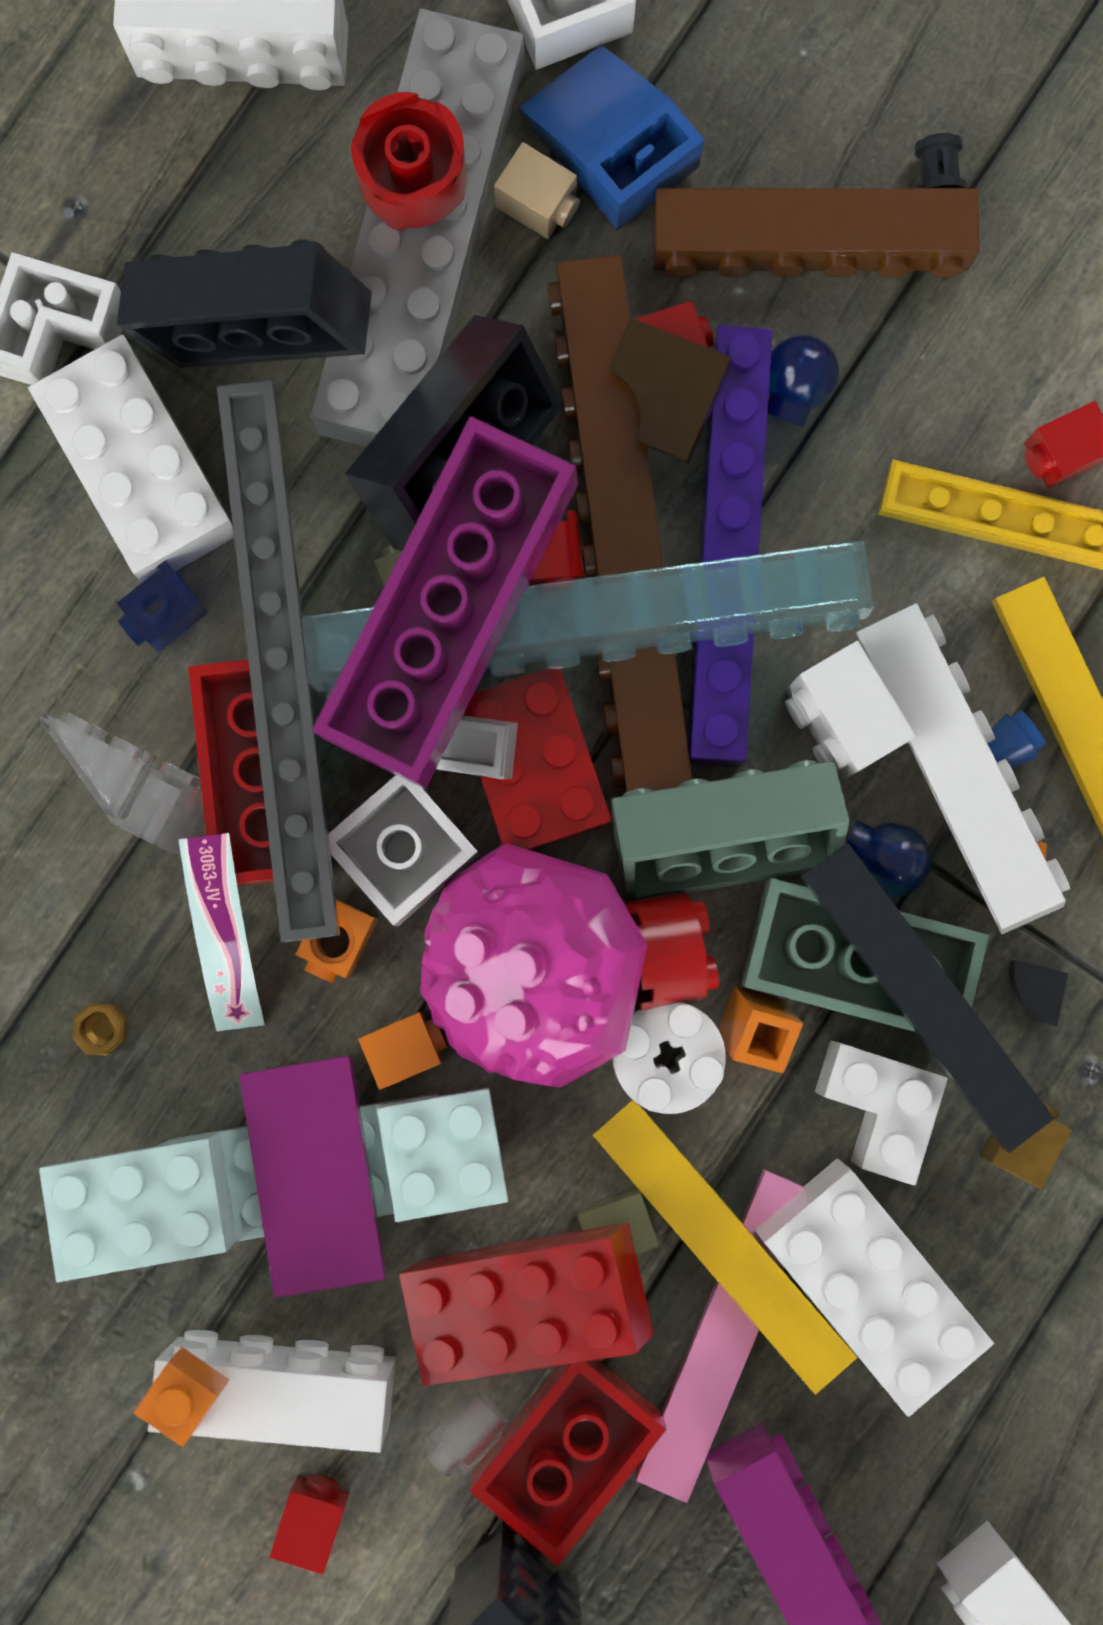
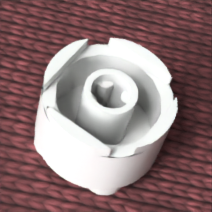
M680 1002L644 1011L634 1009L626 1051L612 1058V1065L622 1088L636 1103L649 1111L677 1114L698 1107L714 1093L723 1080L726 1055L722 1036L713 1021L699 1009ZM667 1041L673 1048H681L682 1054L675 1058L676 1067L670 1070L663 1063L655 1065L653 1058L660 1054L659 1044Z

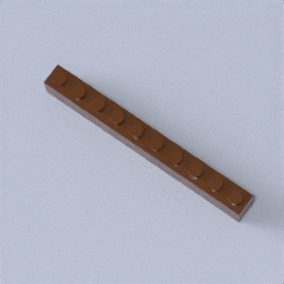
M620 254L557 262V282L548 283V295L551 316L561 315L563 334H555L554 338L558 367L568 366L570 385L561 386L565 419L575 418L577 438L568 439L570 463L576 466V471L582 470L584 490L575 491L579 523L589 522L591 543L582 544L586 576L596 575L598 595L589 596L593 629L603 628L605 648L596 649L600 682L610 680L612 702L603 703L606 733L607 735L617 734L619 755L610 756L614 788L624 787V793L639 788H647L653 791L677 788L681 783L692 780L648 449L637 441L641 422L638 399L631 387L613 375L609 370L630 320L622 257Z

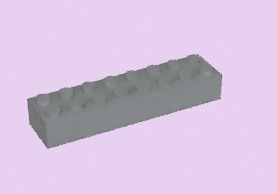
M420 8L398 92L417 93L419 98L429 100L435 104L438 101L445 105L456 117L463 134L467 170L464 199L449 215L437 223L426 227L407 228L404 230H396L387 226L384 220L376 216L368 206L366 207L350 267L352 274L372 291L365 354L326 357L310 416L318 435L367 447L452 343L525 65L523 33ZM410 159V160H405L406 163H411V162H412L411 159Z

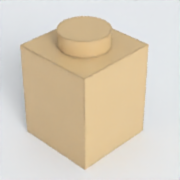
M522 142L494 185L495 207L549 240L558 225L565 228L569 224L579 206L580 199L576 197L577 175Z

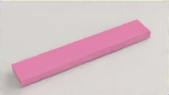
M763 1168L741 1222L784 1270L785 1267L762 1241L755 1229L799 1193L804 1186ZM717 1280L662 1409L667 1430L641 1461L635 1474L637 1482L685 1503L690 1498L759 1332L756 1325Z

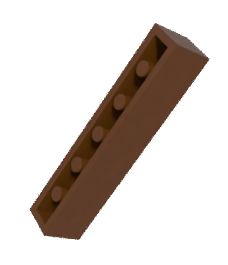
M656 188L653 206V271H665L667 275L673 277H688L696 274L697 271H719L720 275L726 277H741L749 274L750 271H772V274L778 277H794L802 274L804 271H825V274L831 277H847L855 274L857 271H878V274L883 277H899L908 274L910 271H931V274L936 277H952L961 274L963 271H968L980 251L978 188Z

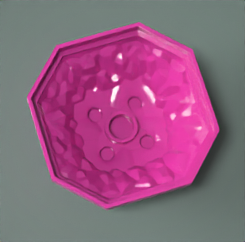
M507 843L493 850L443 884L441 896L437 905L432 909L424 933L426 948L421 963V995L427 1001L432 1013L433 1024L445 1030L450 1046L457 1051L459 1056L483 1067L487 1073L496 1072L514 1080L561 1088L626 1051L647 942L607 874Z

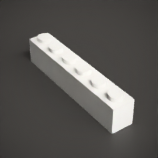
M916 603L857 631L861 647L916 735L914 739L908 742V745L1001 935L1064 907L1066 900L1062 892L1070 889L1067 878L1056 859L1046 862L1037 844L1038 841L1045 839L1040 824L1030 808L1021 812L1012 792L1020 789L1018 781L1006 759L996 762L987 744L995 740L992 729L981 710L972 714L963 696L971 691L969 684L957 662L950 665L947 664L939 648L947 644L935 616L932 614L924 618Z

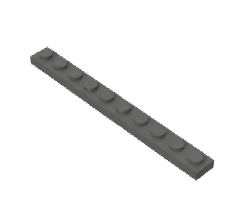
M273 380L217 386L281 943L340 936L317 734L312 732L315 725L276 386Z

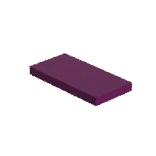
M352 1055L239 1074L274 1298L385 1280L387 1277Z

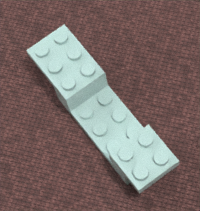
M489 1087L442 1096L435 1092L360 1106L378 1217L394 1214L395 1222L508 1202ZM247 1126L174 1138L154 1147L46 1165L39 1168L56 1282L225 1253L239 1241L264 1237Z

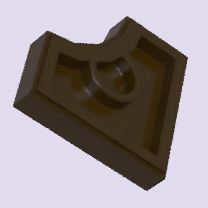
M630 318L609 370L613 375L627 383L638 399L641 416L637 436L638 443L689 464L732 365V358Z

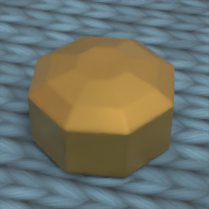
M89 1003L74 1016L72 1039L85 1054L111 1055L127 1041L129 1019L116 1004Z

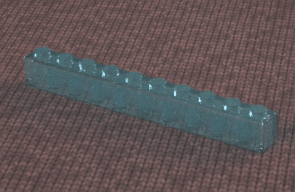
M864 541L527 586L486 669H491L492 676H509L523 673L525 671L524 664L546 661L547 668L561 669L579 665L580 657L602 654L603 661H621L636 657L635 649L658 646L660 654H673L691 650V642L714 639L715 646L724 647L745 643L748 641L747 634L770 631L771 639H785L803 635L804 627L826 624L827 631L829 632L854 629L861 626L860 619L868 618L874 608ZM374 607L301 617L308 682L318 692L325 691L327 698L335 686Z

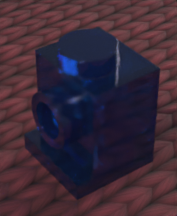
M166 560L157 567L158 571L117 602L118 606L125 613L118 620V623L138 646L147 641L158 652L209 613L177 571ZM162 599V611L155 616L147 615L146 608L156 600Z

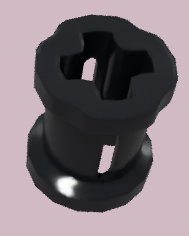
M937 133L926 136L915 143V156L921 159L923 184L919 188H967L965 180L960 178L958 153L963 148L961 136L952 133ZM939 163L942 165V173H943V174H940V173H939V170H938V164H939Z

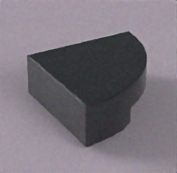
M1011 960L1010 982L1021 1004L1038 1021L1051 1026H1057L1069 973Z

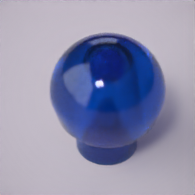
M797 335L783 340L772 350L769 393L771 395L768 400L767 414L804 427L810 410L819 407L828 400L838 383L839 365L833 350L824 341L809 335Z
M856 820L846 843H849L888 897H903L916 891L927 879L931 868V852L924 837L909 825L890 822L879 824L874 828Z

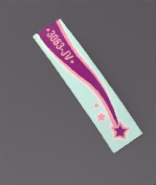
M229 833L178 839L195 939L216 1031L264 1026L265 1023L245 933Z

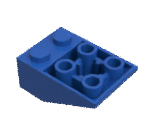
M603 45L598 46L519 107V112L564 167L577 175L578 184L616 230H619L654 203L656 188H673L698 169L704 144L702 136L668 96Z

